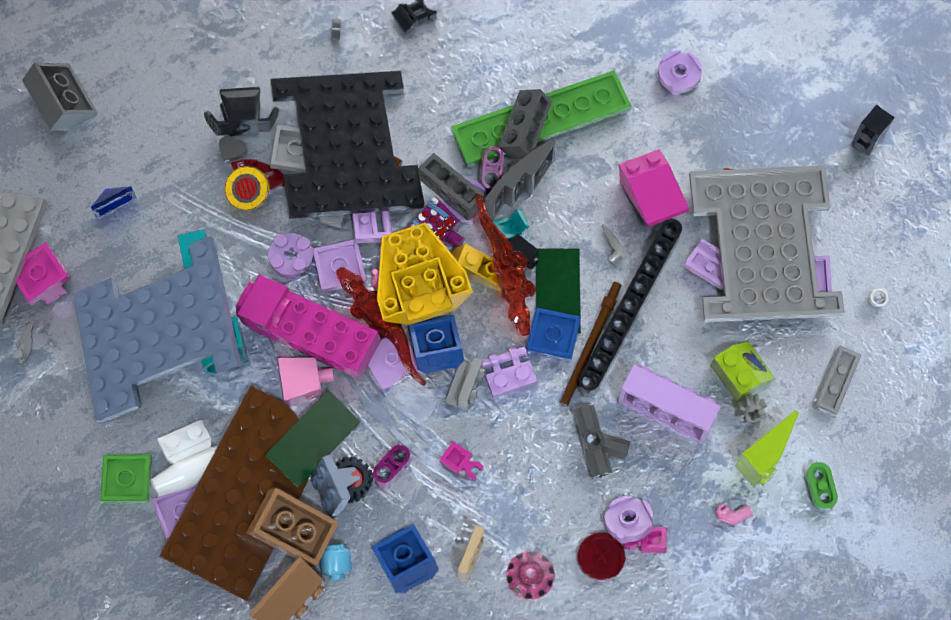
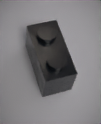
M876 104L860 123L851 143L855 145L858 151L870 156L885 138L895 117Z

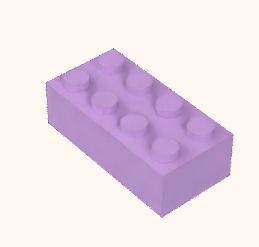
M633 365L621 388L618 400L619 404L701 444L704 443L721 407L717 405L715 400L709 397L703 398L698 396L691 388L686 386L680 387L674 384L670 378L666 376L659 377L653 374L649 368L642 365Z

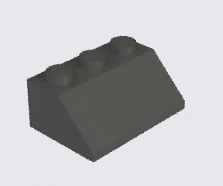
M33 63L22 79L50 131H68L96 117L98 114L70 64Z

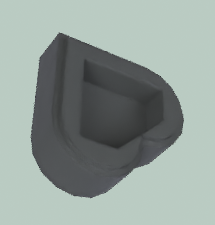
M224 136L220 139L219 147L225 164L246 156L247 147L243 141H235L231 136Z

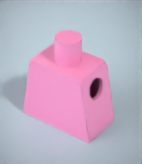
M278 358L284 402L288 407L322 396L321 383L335 381L333 368L319 370L316 358Z

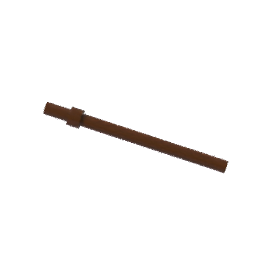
M613 282L608 295L603 298L601 311L559 402L565 407H568L579 383L580 375L592 354L610 311L614 310L617 303L616 297L622 286L618 282Z

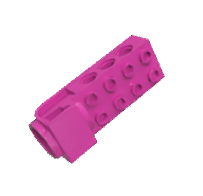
M260 274L256 281L248 283L236 304L237 317L249 329L310 358H316L317 361L358 380L363 376L381 342L378 331L292 293L287 286Z

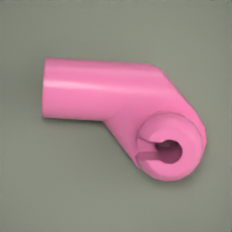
M725 504L719 505L716 509L717 518L731 525H737L753 515L748 505L737 511L730 509Z

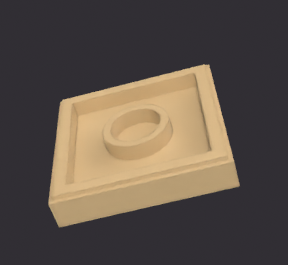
M478 525L474 528L458 568V580L464 583L469 581L485 540V530Z

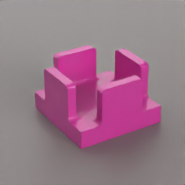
M46 242L26 255L24 266L16 283L31 305L40 299L49 305L67 293L62 285L69 281L71 276Z

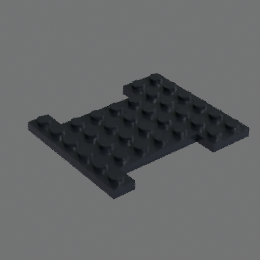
M401 71L270 79L273 102L295 101L305 173L284 175L289 219L424 208L425 203L421 181L419 180L418 165H395L384 95L403 94L404 85Z

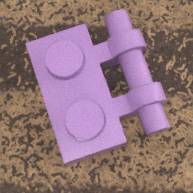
M524 346L517 349L515 347L510 348L508 352L499 355H488V358L483 360V368L492 367L493 370L492 373L486 374V380L493 399L537 384L530 360L523 363L519 360L520 357L527 355ZM511 360L513 366L501 370L499 364Z

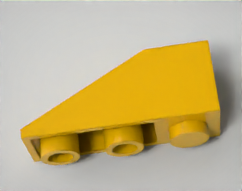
M466 243L453 249L452 255L465 269L469 281L512 296L515 295L522 277L521 274Z

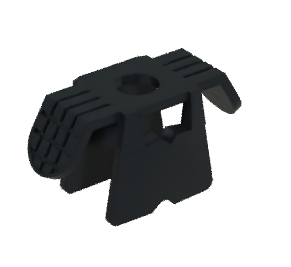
M260 87L220 89L219 94L222 100L220 108L224 121H217L209 111L204 112V118L217 136L258 135V133H267L272 130L279 114V108L275 106L268 118H259L261 105ZM242 126L245 127V128H246V127H249V128H247V129H238V128H241Z

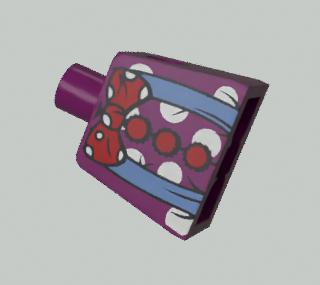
M435 196L408 227L426 223L445 247L449 243L456 248L463 245L465 238L457 233L460 229L459 219Z

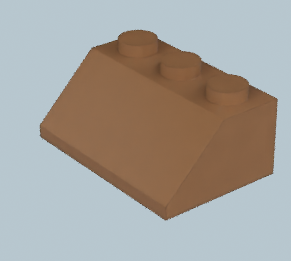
M299 556L249 615L253 620H296L297 618L300 620L309 611L308 605L313 600L317 601L324 594L326 583Z

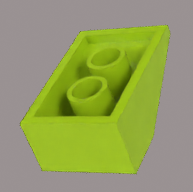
M797 410L793 411L744 451L736 463L735 467L754 488L759 483L764 486L777 472L775 467L781 459L799 413Z

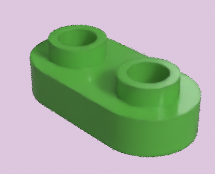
M813 463L806 472L812 502L819 510L828 511L838 501L832 472L825 463ZM814 473L821 474L822 479H816ZM820 496H826L828 502H822Z

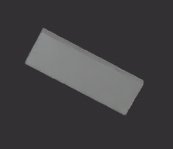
M841 345L839 346L813 408L833 417L837 416L862 354Z

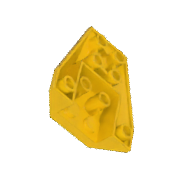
M426 223L382 236L377 301L383 321L412 325L454 311L473 293L465 269Z

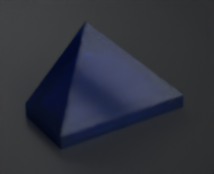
M131 186L106 188L92 204L91 209L98 220L135 201L137 197Z

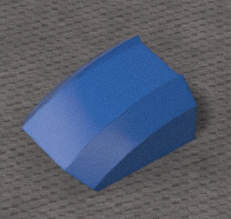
M454 315L424 320L409 325L419 371L429 374L451 368L456 369L464 362L463 349Z
M414 524L401 528L371 546L395 593H407L423 582L433 579L439 570L433 555Z

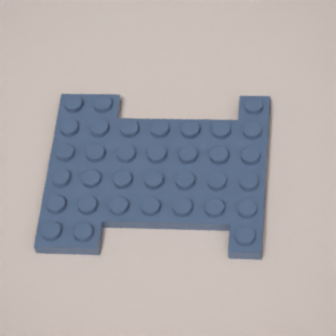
M208 236L189 244L194 266L120 297L117 282L113 278L73 294L96 422L104 423L141 408L137 390L138 385L210 356H213L216 374L222 376L242 368L214 238Z

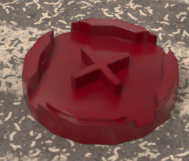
M604 532L594 533L580 544L577 553L578 565L582 573L589 579L598 582L609 581L617 577L623 570L626 560L625 549L612 535Z

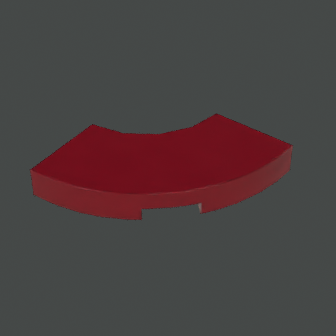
M243 159L231 162L233 171L239 167L249 166L257 168L264 173L269 181V194L285 188L283 173L279 169L270 168L269 164L256 159Z

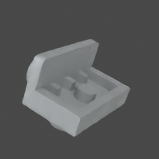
M474 357L472 363L464 361L458 366L446 398V404L467 411L470 403H474L478 392L475 388L478 382H482L486 371L483 368V360Z

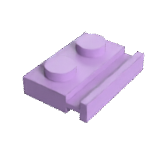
M701 239L698 246H696L685 262L684 268L723 291L720 250L704 239Z

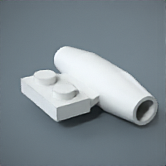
M201 420L157 439L167 461L173 464L151 479L157 496L161 497L187 490L198 484L218 445L211 447V437Z

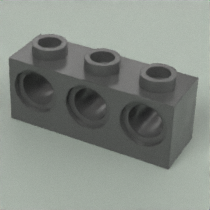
M541 89L520 90L498 146L510 159H522L536 147L552 104V100Z
M435 153L418 168L419 180L467 220L470 221L484 206V193Z

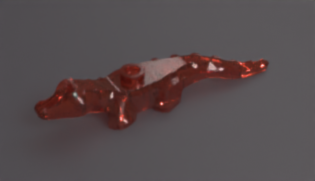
M478 193L475 197L478 216L493 248L492 270L497 275L501 289V298L509 304L508 319L521 336L529 335L530 312L525 304V298L533 297L536 288L530 280L526 279L524 269L527 266L528 260L521 251L513 249L505 235L492 222L486 212L482 195Z
M340 267L336 270L337 278L343 290L354 299L353 305L350 308L351 315L359 320L363 319L370 328L378 331L381 340L383 338L389 340L397 349L401 362L408 374L420 386H426V381L419 375L413 365L408 338L402 324L383 321L377 301L378 291H369L359 274Z

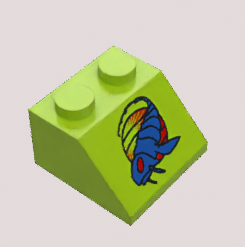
M749 341L729 347L716 355L710 365L736 403L741 401L745 395H752L776 379Z

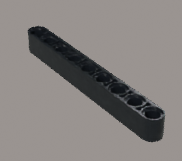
M671 218L663 222L581 373L578 391L583 397L591 398L598 393L679 242L682 224L677 219ZM666 230H673L676 234L670 235ZM663 248L666 252L659 253L656 249ZM646 267H654L656 271L649 272L646 270ZM642 285L646 290L639 291L635 286ZM633 304L636 309L629 310L625 305ZM623 323L626 328L618 329L615 324ZM612 342L616 347L609 349L604 344ZM601 361L605 364V367L597 368L594 362ZM592 381L595 386L587 388L583 385V382Z

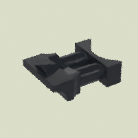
M416 0L409 5L407 3L399 4L391 12L405 34L414 30L418 22L424 19H428L429 22L437 19V11L426 7L424 0ZM419 9L422 10L421 12H419V13H417V14H414V13H413V12H415V11H417V10H419Z

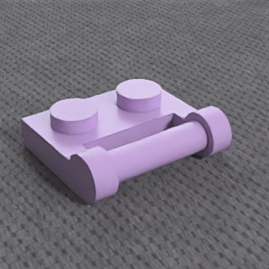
M390 211L381 212L383 232H378L375 212L352 214L355 244L381 242L382 236L394 233L392 232Z

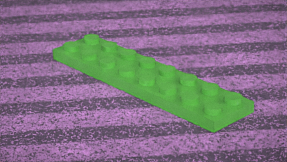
M613 70L546 93L552 100V104L537 143L630 111L632 106L616 71ZM514 105L451 126L467 167L480 163L481 153L484 149L499 146ZM489 151L487 154L488 160L497 157L494 151Z

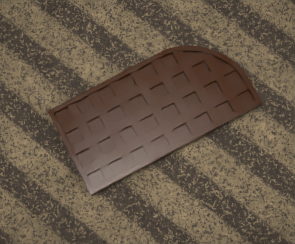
M252 385L248 388L159 555V558L245 602L252 593L274 549L246 533L269 489L277 488L299 500L309 480L308 477L297 488L265 456L299 420L297 415L286 404Z

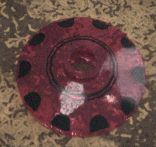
M527 551L518 554L511 560L507 568L506 579L509 588L515 595L526 600H536L542 598L551 590L555 580V571L552 563L546 556L538 552ZM528 570H533L536 575L532 578H529L526 575V572Z

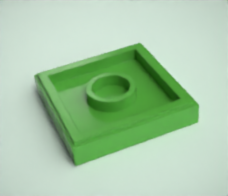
M151 454L103 455L100 502L149 503L152 469Z

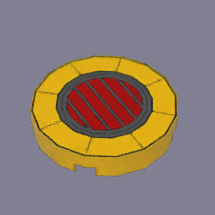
M249 166L239 167L232 171L226 179L224 187L225 196L229 203L236 209L243 211H253L263 206L270 192L269 181L265 174L257 168Z

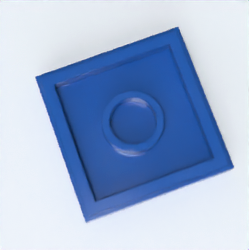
M536 307L526 352L571 362L581 317Z

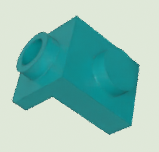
M516 209L511 216L492 221L489 227L499 244L510 242L517 234L523 236L530 225L522 211Z

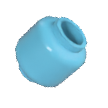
M344 544L327 545L320 559L321 573L325 576H330V580L344 579L345 574L352 570L350 549L344 547Z

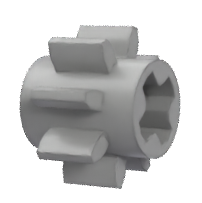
M758 394L745 395L741 401L737 402L739 406L738 415L740 418H745L747 424L750 422L758 423L763 416L767 415L765 411L767 407L764 399L760 400Z

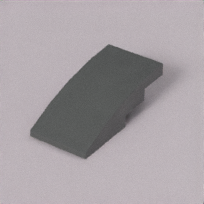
M554 139L532 150L497 182L485 198L486 218L493 221L504 204L512 208L523 191L529 194L533 193L554 161L556 145Z

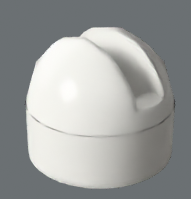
M882 288L872 290L868 296L869 303L874 307L884 306L889 299L888 293ZM881 294L882 299L876 301L873 300V297H876Z

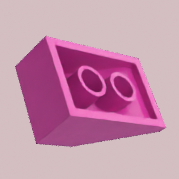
M660 149L618 164L620 184L647 227L689 212V207L673 171Z

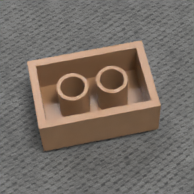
M272 488L266 493L246 533L296 560L300 556L312 567L318 565L339 522L277 488Z

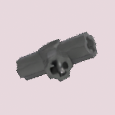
M585 405L574 409L582 440L581 447L586 454L592 479L611 475L613 471L609 458L625 462L630 441L601 432L594 405ZM594 437L598 440L599 445L591 446L587 439Z

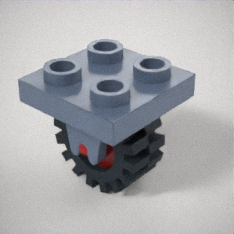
M330 454L322 457L311 476L312 485L315 490H318L321 496V505L324 511L328 512L330 518L338 516L347 502L349 504L353 503L354 500L356 502L360 501L371 488V483L373 482L371 475L373 473L372 470L367 471L369 467L367 463L364 466L361 464L362 459L359 458L356 462L354 456H351L349 460L346 456L335 463Z

